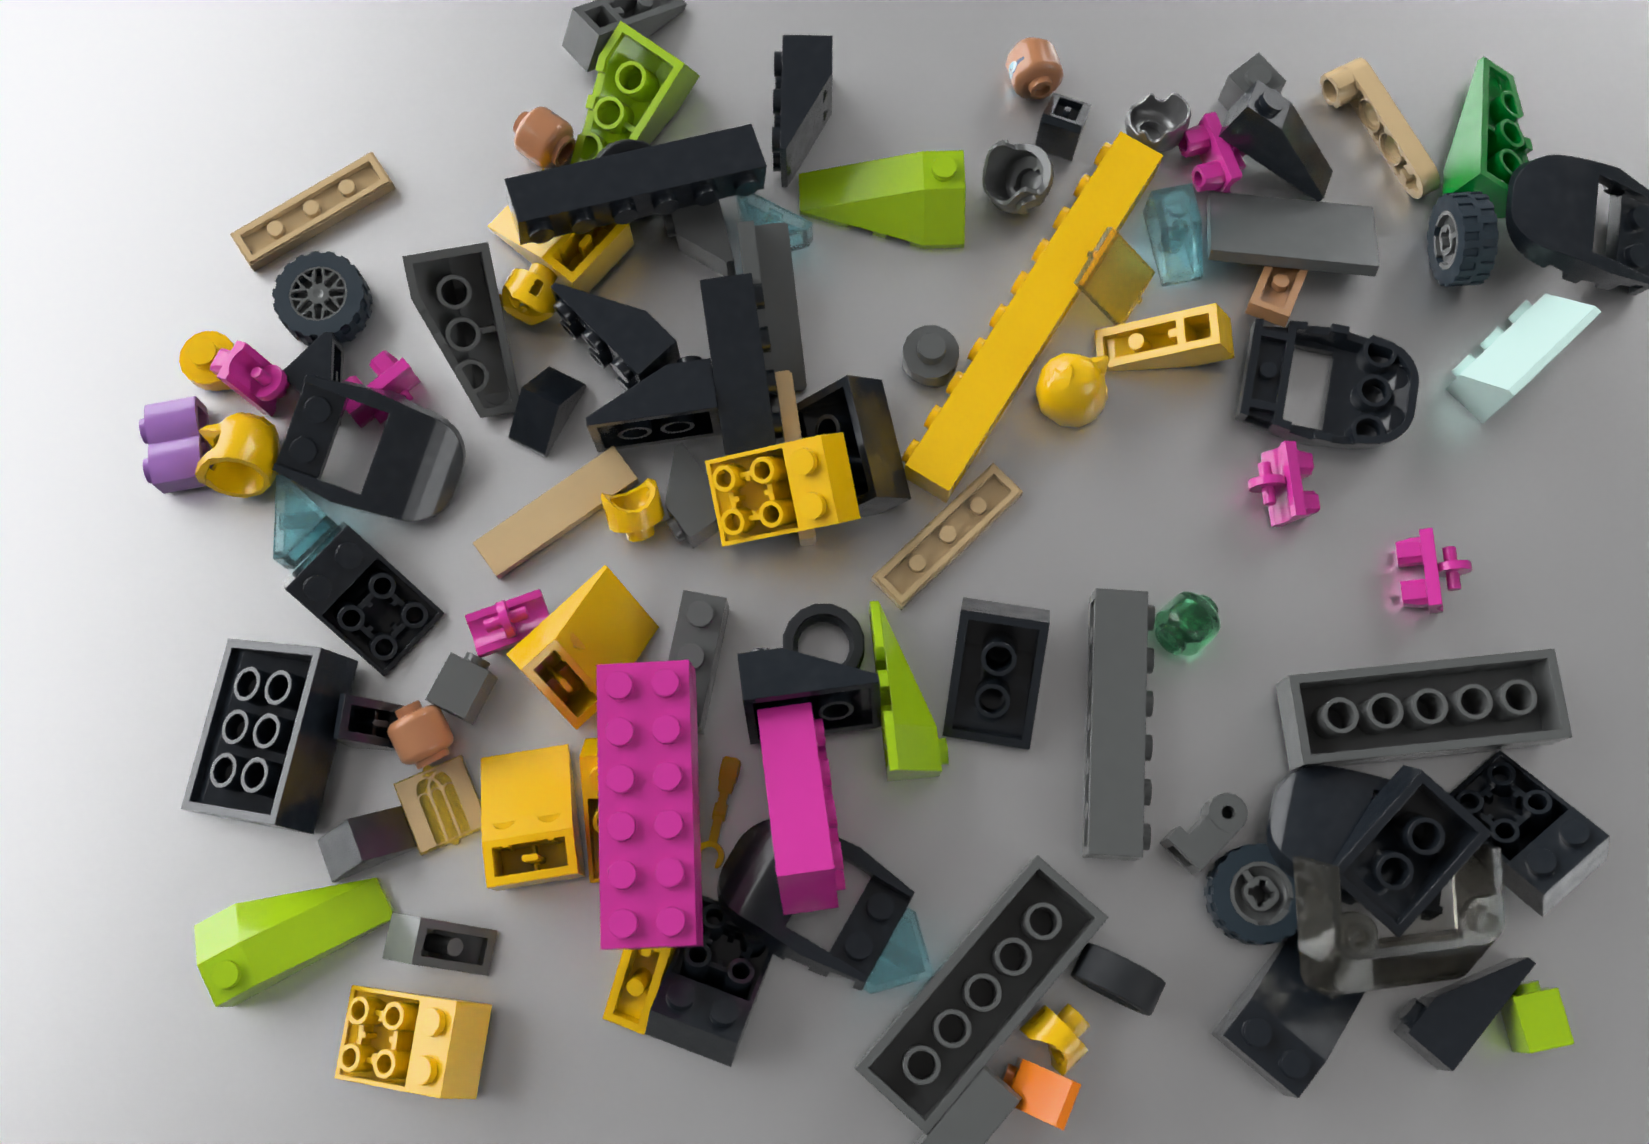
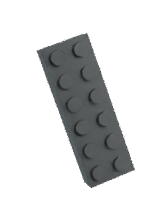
M1555 648L1289 675L1276 684L1290 771H1297L1317 765L1336 767L1551 745L1573 737Z
M1037 855L1030 860L855 1065V1069L927 1135L1109 917Z

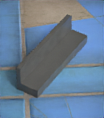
M754 220L737 222L743 274L752 273L753 284L762 283L765 309L757 310L759 327L768 326L771 352L763 353L765 369H774V372L789 370L792 372L794 390H805L807 383L788 224L781 222L755 225Z

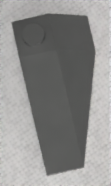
M484 242L402 256L411 300L480 418L515 412L519 392L489 243Z

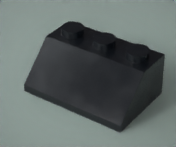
M846 375L797 403L802 439L822 434L844 433L861 518L881 514L911 499L881 379Z

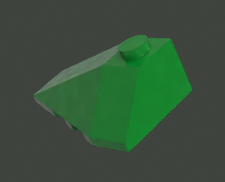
M1484 56L1477 61L1444 167L1443 194L1481 191L1489 196L1490 202H1493L1495 215H1497L1498 219L1505 218L1508 184L1511 175L1518 166L1529 161L1527 154L1533 150L1531 139L1524 137L1519 127L1518 120L1524 116L1514 76Z

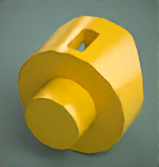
M532 263L529 270L513 269L502 289L504 310L516 319L531 326L551 318L556 312L553 308L556 300L551 290V286L557 279L555 272L539 263ZM521 303L529 306L528 310L525 306H520Z
M203 331L193 335L185 342L180 351L179 364L182 372L195 386L210 391L230 390L231 388L218 379L217 375L210 370V365L220 349L232 350L234 344L226 335L217 331Z
M647 478L638 487L625 493L616 495L601 494V501L609 529L617 533H626L627 540L638 542L652 537L655 533L654 525L665 516L657 482L651 478Z
M1069 1003L1057 1015L1046 1005H1043L1019 1029L1030 1040H1039L1047 1043L1051 1057V1066L1062 1076L1088 1052V1049L1079 1037L1090 1025Z

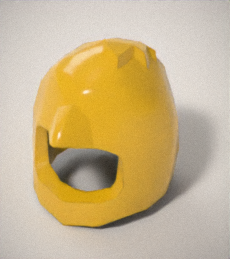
M1062 353L1050 359L1041 369L1035 391L1041 413L1060 426L1076 428L1087 425L1097 418L1108 399V389L1104 377L1110 361L1109 356L1088 358L1080 354Z
M240 412L226 417L219 424L206 425L198 430L213 448L197 463L195 476L199 483L219 493L242 498L261 495L272 485L278 475V472L272 469L274 463L277 462L281 447L275 425L264 416L260 417L251 413Z

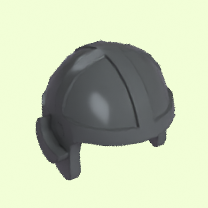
M1008 139L999 141L987 153L983 168V189L998 209L1012 214H1028L1030 209L1044 203L1045 198L1049 194L1054 179L1053 164L1049 155L1041 147L1034 144H1010Z

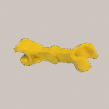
M725 756L722 759L718 777V792L720 793L718 801L715 802L713 808V823L708 841L701 843V861L702 853L706 848L713 847L717 850L718 859L715 863V869L720 868L725 861V851L718 841L722 824L725 822L729 805L727 803L729 794L732 795L741 769V761L730 756Z

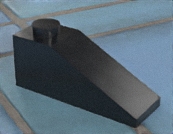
M1257 80L1229 109L1219 137L1314 200L1320 202L1325 196L1333 170L1292 102L1284 98L1277 90L1271 89Z
M1529 957L1510 958L1420 997L1419 1000L1413 998L1400 1011L1398 1019L1401 1023L1394 1030V1033L1436 1069L1454 1071L1536 963Z

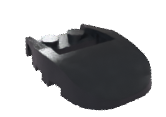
M1566 155L1543 156L1525 162L1514 170L1508 184L1505 220L1513 245L1526 259L1542 268L1551 265L1561 270L1562 279L1575 284L1584 280L1595 283V288L1611 290L1619 285L1629 286V294L1637 295L1649 289V189L1620 168ZM1599 184L1603 185V192L1610 195L1605 256L1593 252Z
M1255 319L1249 331L1250 339L1235 419L1288 441L1351 449H1371L1385 445L1400 437L1409 428L1415 414L1419 375L1413 359L1402 347L1375 335L1366 338L1349 332V326L1334 323L1330 327L1308 326V322L1290 321L1286 328L1263 326L1264 319ZM1294 347L1332 355L1320 430L1294 425L1292 422L1283 419Z
M316 374L305 375L301 394L277 462L274 463L272 470L330 502L362 513L402 521L415 522L431 519L440 514L449 505L465 464L466 451L461 434L448 419L428 408L425 409L406 399V396L390 390L385 391L349 381L339 382L319 378L320 375ZM349 399L389 413L361 494L320 480Z
M1328 765L1307 767L1285 776L1274 791L1266 828L1268 848L1275 862L1289 876L1309 887L1316 884L1334 894V900L1348 905L1358 903L1326 873L1372 802L1373 793L1378 794L1390 779ZM1442 890L1421 913L1420 920L1430 921L1443 913V907L1440 906Z
M770 819L754 825L738 840L720 872L717 883V895L723 912L747 935L753 934L767 945L768 951L783 960L785 958L791 959L809 967L808 970L825 977L831 971L855 981L853 988L862 991L915 892L861 847L839 838L843 860L863 870L871 876V879L830 952L786 927L793 914H783L776 874Z

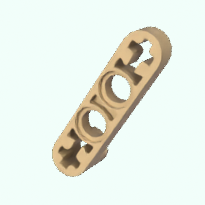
M1356 58L1321 76L1320 84L1325 101L1329 106L1333 105L1336 108L1350 103L1398 180L1411 197L1419 199L1439 188L1440 176L1435 164L1365 59Z

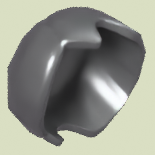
M1175 92L1171 93L1165 100L1157 99L1151 93L1140 103L1132 105L1127 112L1124 122L1126 133L1128 136L1157 152L1171 150L1180 143L1184 132L1188 129L1191 118L1190 105L1182 96Z

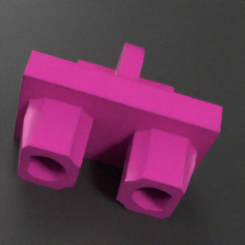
M1216 111L1204 114L1197 126L1187 129L1178 147L1181 155L1185 158L1199 155L1203 164L1196 165L1192 171V181L1197 192L1214 190L1215 192L1231 193L1230 187L1243 176L1241 170L1245 169L1246 165L1242 157L1246 154L1219 137L1222 125Z
M237 340L232 350L220 349L210 365V370L217 375L218 379L267 416L273 417L276 412L277 400L286 395V389L290 386L287 382L285 371L276 365H272L246 342Z
M386 350L375 356L369 366L378 377L367 386L385 391L390 390L406 396V399L410 401L414 398L409 391L421 381L402 357L398 360ZM356 375L348 377L345 380L349 382L362 384V382L356 377ZM351 399L348 400L345 408L361 429L374 418L382 424L389 415L387 412Z
M1283 441L1278 448L1261 453L1262 462L1258 463L1259 476L1248 481L1249 492L1262 493L1263 505L1268 506L1271 527H1283L1298 519L1309 517L1320 510L1318 494L1315 491H1303L1302 479L1312 475L1314 469L1312 453L1297 450L1296 441Z
M1433 528L1419 529L1420 537L1395 542L1399 568L1424 565L1425 579L1400 581L1403 606L1414 608L1429 607L1430 614L1443 612L1439 577H1446L1448 591L1460 590V575L1472 572V563L1469 560H1458L1455 546L1442 548L1444 562L1437 563Z
M538 589L507 601H499L495 605L467 614L465 618L473 637L477 655L482 658L516 646L549 616V612L542 591Z

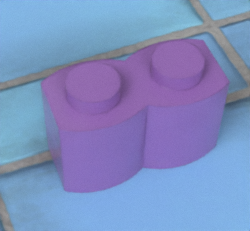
M196 396L145 405L144 419L139 420L141 438L145 444H148V458L143 459V472L147 482L152 483L163 494L206 486L198 482L195 471L198 461L211 450L208 441L198 431L204 426L209 425V417L206 406Z

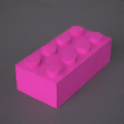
M811 702L757 709L776 874L783 914L790 915L839 908L837 891L846 890L841 844L837 829L835 802L831 787L830 767L825 746L823 719H813Z

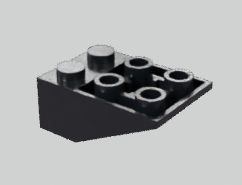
M783 35L782 51H774L773 172H781L782 187L789 186L832 115L833 36Z
M554 283L551 286L556 300L553 308L562 318L559 323L574 340L581 337L590 346L587 351L599 366L605 369L609 365L619 375L616 381L624 391L635 386L665 365L677 363V360L680 359L677 341L647 311L558 283Z
M342 522L282 583L287 592L383 676L401 660L444 614L438 606L345 522Z
M1501 750L1450 793L1456 801L1492 832L1477 849L1476 853L1508 889L1542 917L1607 860L1610 835Z
M702 895L704 946L676 948L650 1008L645 1034L731 1067L773 954L768 951V946L753 934L747 935L732 923L723 912L719 901Z

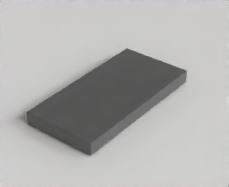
M1209 191L1206 201L1208 260L1376 276L1379 269V256L1373 207Z

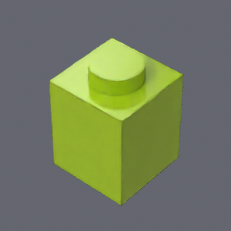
M1538 980L1522 982L1500 1010L1512 1052L1530 1054L1575 1044L1558 987L1541 988Z

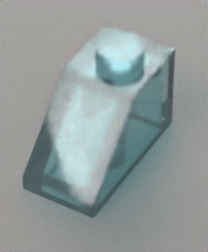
M1192 183L1152 190L1144 207L1143 216L1161 286L1201 280L1203 278L1202 220Z

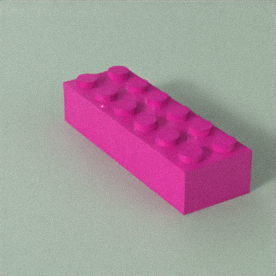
M689 660L596 665L600 950L704 946L696 669Z

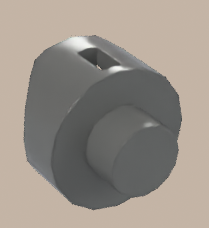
M924 325L915 329L906 338L903 345L902 368L906 374L914 381L931 387L944 386L953 378L959 360V345L955 337L947 329L936 325Z

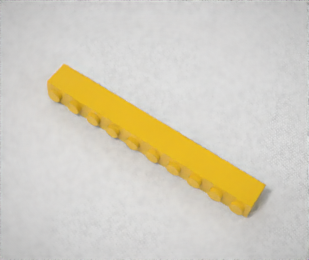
M1121 131L1112 145L1108 142L1103 144L1094 160V164L1098 167L1093 175L1089 176L1085 173L1073 193V196L1077 197L1071 209L1067 206L1061 209L1052 228L1056 229V232L1049 241L1045 238L1041 240L1031 258L1032 261L1036 262L1029 274L1025 271L1019 274L1010 293L1014 294V297L1009 305L1000 304L992 316L989 326L993 329L986 340L979 337L967 357V359L972 361L965 373L959 370L955 373L945 391L950 395L943 407L936 404L925 420L923 426L928 429L920 442L913 439L904 452L902 461L906 463L904 471L908 481L945 503L948 502L1153 180L1163 158L1161 153Z

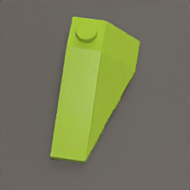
M620 21L598 57L595 68L598 74L592 95L588 94L585 106L588 112L582 133L577 136L570 164L595 159L597 154L609 143L622 139L640 140L651 144L680 109L700 75L685 63Z
M964 150L921 151L799 173L800 215L843 227L852 225L873 231V235L886 238L891 236L909 241L911 246L922 249L964 248L966 198Z
M870 601L869 617L875 673L878 674L880 682L881 731L887 782L939 777L942 772L941 765L949 764L946 738H938L935 721L879 601Z
M370 878L235 903L194 925L197 967L215 1007H234L389 923L392 912L395 913L379 878Z

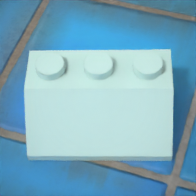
M1547 293L1534 305L1528 300L1524 301L1508 317L1513 323L1512 326L1505 332L1498 326L1480 344L1485 351L1477 359L1469 354L1451 371L1457 378L1446 390L1483 424L1525 387L1601 311L1596 306Z

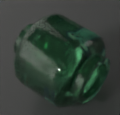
M1189 591L1177 594L1156 614L1155 636L1158 642L1166 651L1174 655L1192 656L1197 654L1220 631L1221 624L1217 605L1211 598L1203 594L1199 595Z

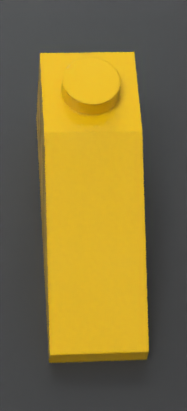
M1217 303L1094 330L1097 357L1109 356L1110 361L1106 372L1195 367L1235 358L1231 319Z
M676 948L623 950L602 1019L645 1035L650 1008Z

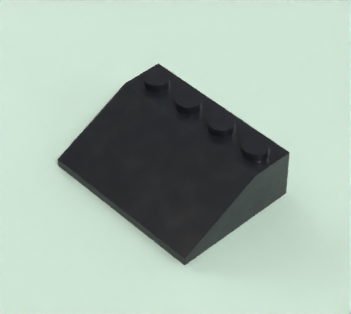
M228 639L181 809L314 834L338 743L333 738L340 694H350L359 661L321 647Z

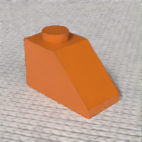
M1020 1057L1017 1058L1015 1065L1007 1063L1001 1079L1022 1097L1016 1105V1109L1061 1130L1065 1129L1082 1084Z

